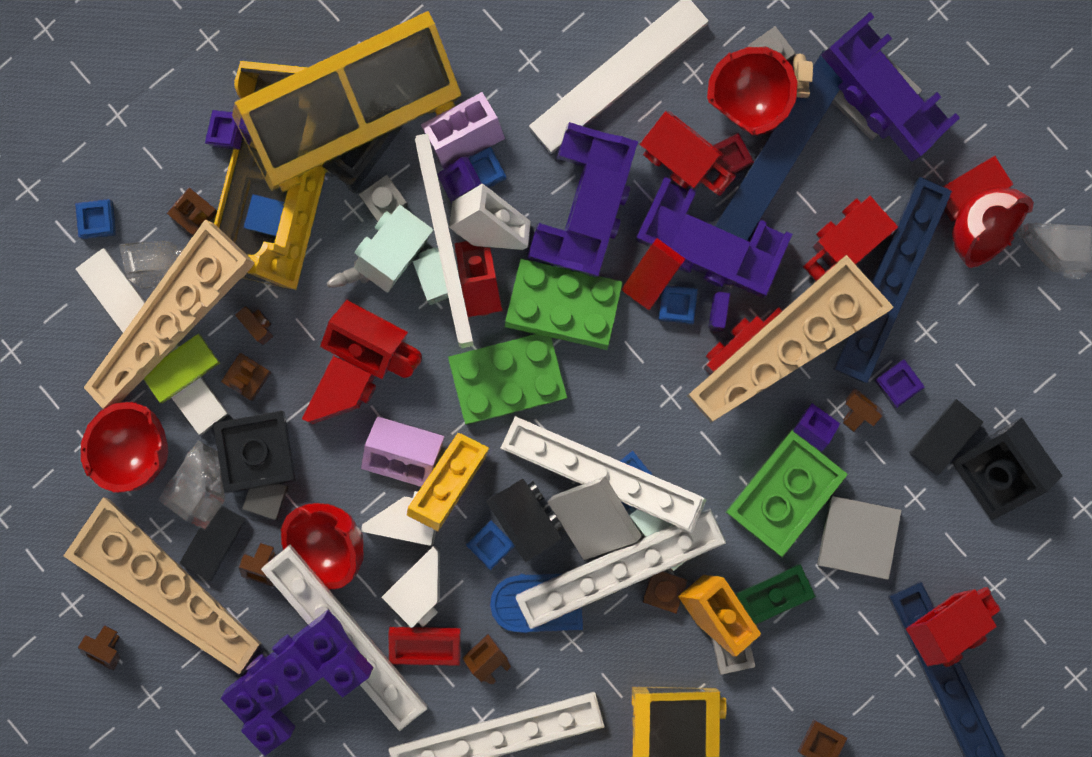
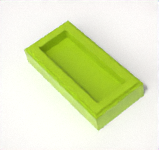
M197 334L165 356L144 378V381L158 401L163 404L219 365L220 362L203 337Z

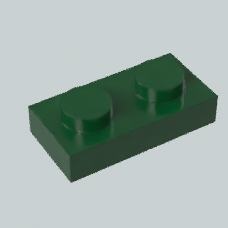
M801 564L735 593L755 625L816 597Z

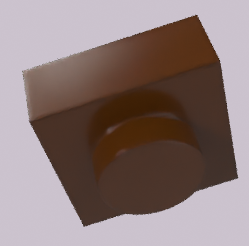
M245 306L235 314L237 319L260 344L264 345L274 337L268 330L272 325L271 322L259 309L253 313L252 310Z
M663 571L653 575L649 579L642 602L677 614L681 602L678 596L684 592L688 580Z
M813 719L798 752L806 757H838L847 737Z

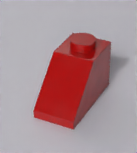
M468 241L454 243L467 316H484L502 311L491 248L473 246Z
M333 356L302 420L315 424L359 409L362 402L368 404L376 389V385L372 383L375 377Z

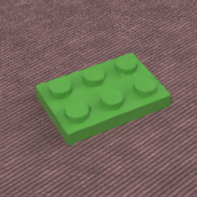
M520 259L505 320V327L607 350L622 281L600 276L592 277L569 269Z
M534 334L448 357L465 425L567 399L551 337Z
M791 430L725 513L778 556L783 557L848 474Z

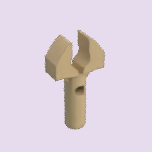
M796 54L793 57L794 73L798 82L796 97L808 98L810 96L809 82H812L813 64L812 61L806 60L805 55Z

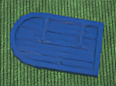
M564 573L520 574L508 577L496 586L491 595L490 607L492 616L500 626L508 631L527 633L583 630L582 607L530 629L515 598L517 594Z

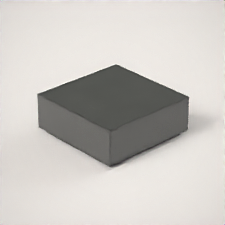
M276 484L249 489L242 509L278 520L289 486Z

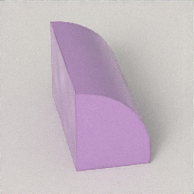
M483 92L421 124L424 133L429 135L431 147L443 169L460 157H470L505 139L499 120Z
M377 416L364 447L361 469L422 487L437 465L444 436Z

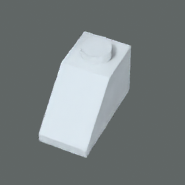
M482 183L453 201L449 228L473 246L524 250L528 247L531 221Z
M414 491L413 498L404 496L362 524L361 532L430 546L434 544L436 530L406 516L408 506L418 493L417 491Z
M436 546L432 547L382 596L388 605L411 628L417 623L424 627L438 613L434 608L440 601V551Z

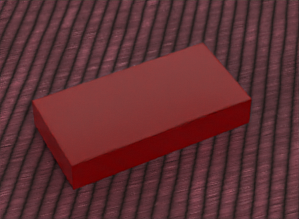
M996 156L991 157L943 186L952 191L944 209L951 222L956 220L958 211L965 202L980 191L996 187L1010 188L1013 185Z
M656 238L621 291L650 310L683 264L685 258Z
M389 627V661L392 664L460 666L461 628Z

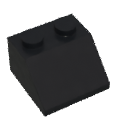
M1022 417L996 431L952 461V464L991 520L1048 492L1062 477V474Z
M521 479L486 502L526 563L562 539L558 532L564 528L553 511L546 514L539 504L545 498L534 481L527 485L525 480Z

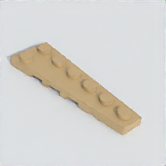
M204 220L84 386V389L103 409L114 403H121L219 300L246 275L255 262L214 223Z
M846 255L687 397L711 423L883 316L894 307Z
M102 498L64 554L65 558L238 674L244 671L262 644L108 498Z

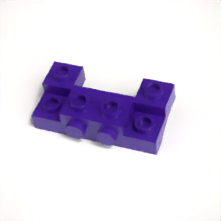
M869 12L823 52L821 56L843 81L838 88L843 92L846 101L854 106L866 119L868 127L882 139L890 136L912 162L931 148L960 117L955 113L947 118L936 105V102L942 98L938 92L925 101L920 98L881 52L880 49L892 38L889 34H886L883 38L876 34L868 24L874 18L873 14Z
M571 122L567 124L557 159L583 167L564 230L542 223L537 224L527 258L592 277H598L609 238L615 239L621 219L616 218L619 205L624 206L629 196L630 186L626 185L638 141L593 130Z
M664 177L636 241L650 247L658 238L685 258L679 270L690 273L693 269L704 274L703 279L715 286L723 287L724 284L729 286L733 284L764 298L768 293L793 234L787 231L783 234L766 226L767 222L760 220L750 242L686 214L696 191L691 188L689 191L671 184V179Z
M329 609L292 638L288 634L281 638L273 646L272 650L274 652L269 656L265 657L261 654L254 659L246 668L248 672L227 687L220 698L244 723L241 732L264 756L291 737L296 726L280 709L324 677L343 698L371 675L374 667L353 645L344 631L341 622Z

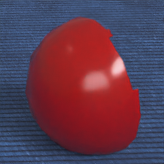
M766 46L746 47L733 53L729 52L716 64L709 78L707 99L715 109L738 127L753 136H758L775 130L788 118L796 102L798 82L792 65L780 52Z
M996 187L982 190L965 202L958 211L952 235L955 251L968 268L978 267L990 261L1008 245L1012 246L1011 242L1015 239L1014 233L1023 223L1027 213L1033 211L1034 202L1031 197L1017 189Z
M134 402L114 403L99 411L87 425L81 441V462L86 476H89L99 487L113 493L140 490L151 484L167 464L168 442L160 420L149 408Z
M312 503L302 505L286 516L281 528V545L283 550L291 545L328 589L342 588L354 579L363 563L364 540L362 532L350 514L330 504Z

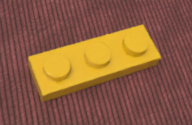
M457 433L408 506L406 516L439 531L487 457L489 447Z

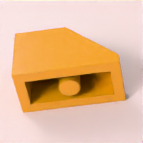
M702 575L678 596L695 623L732 656H738L761 635L724 577Z

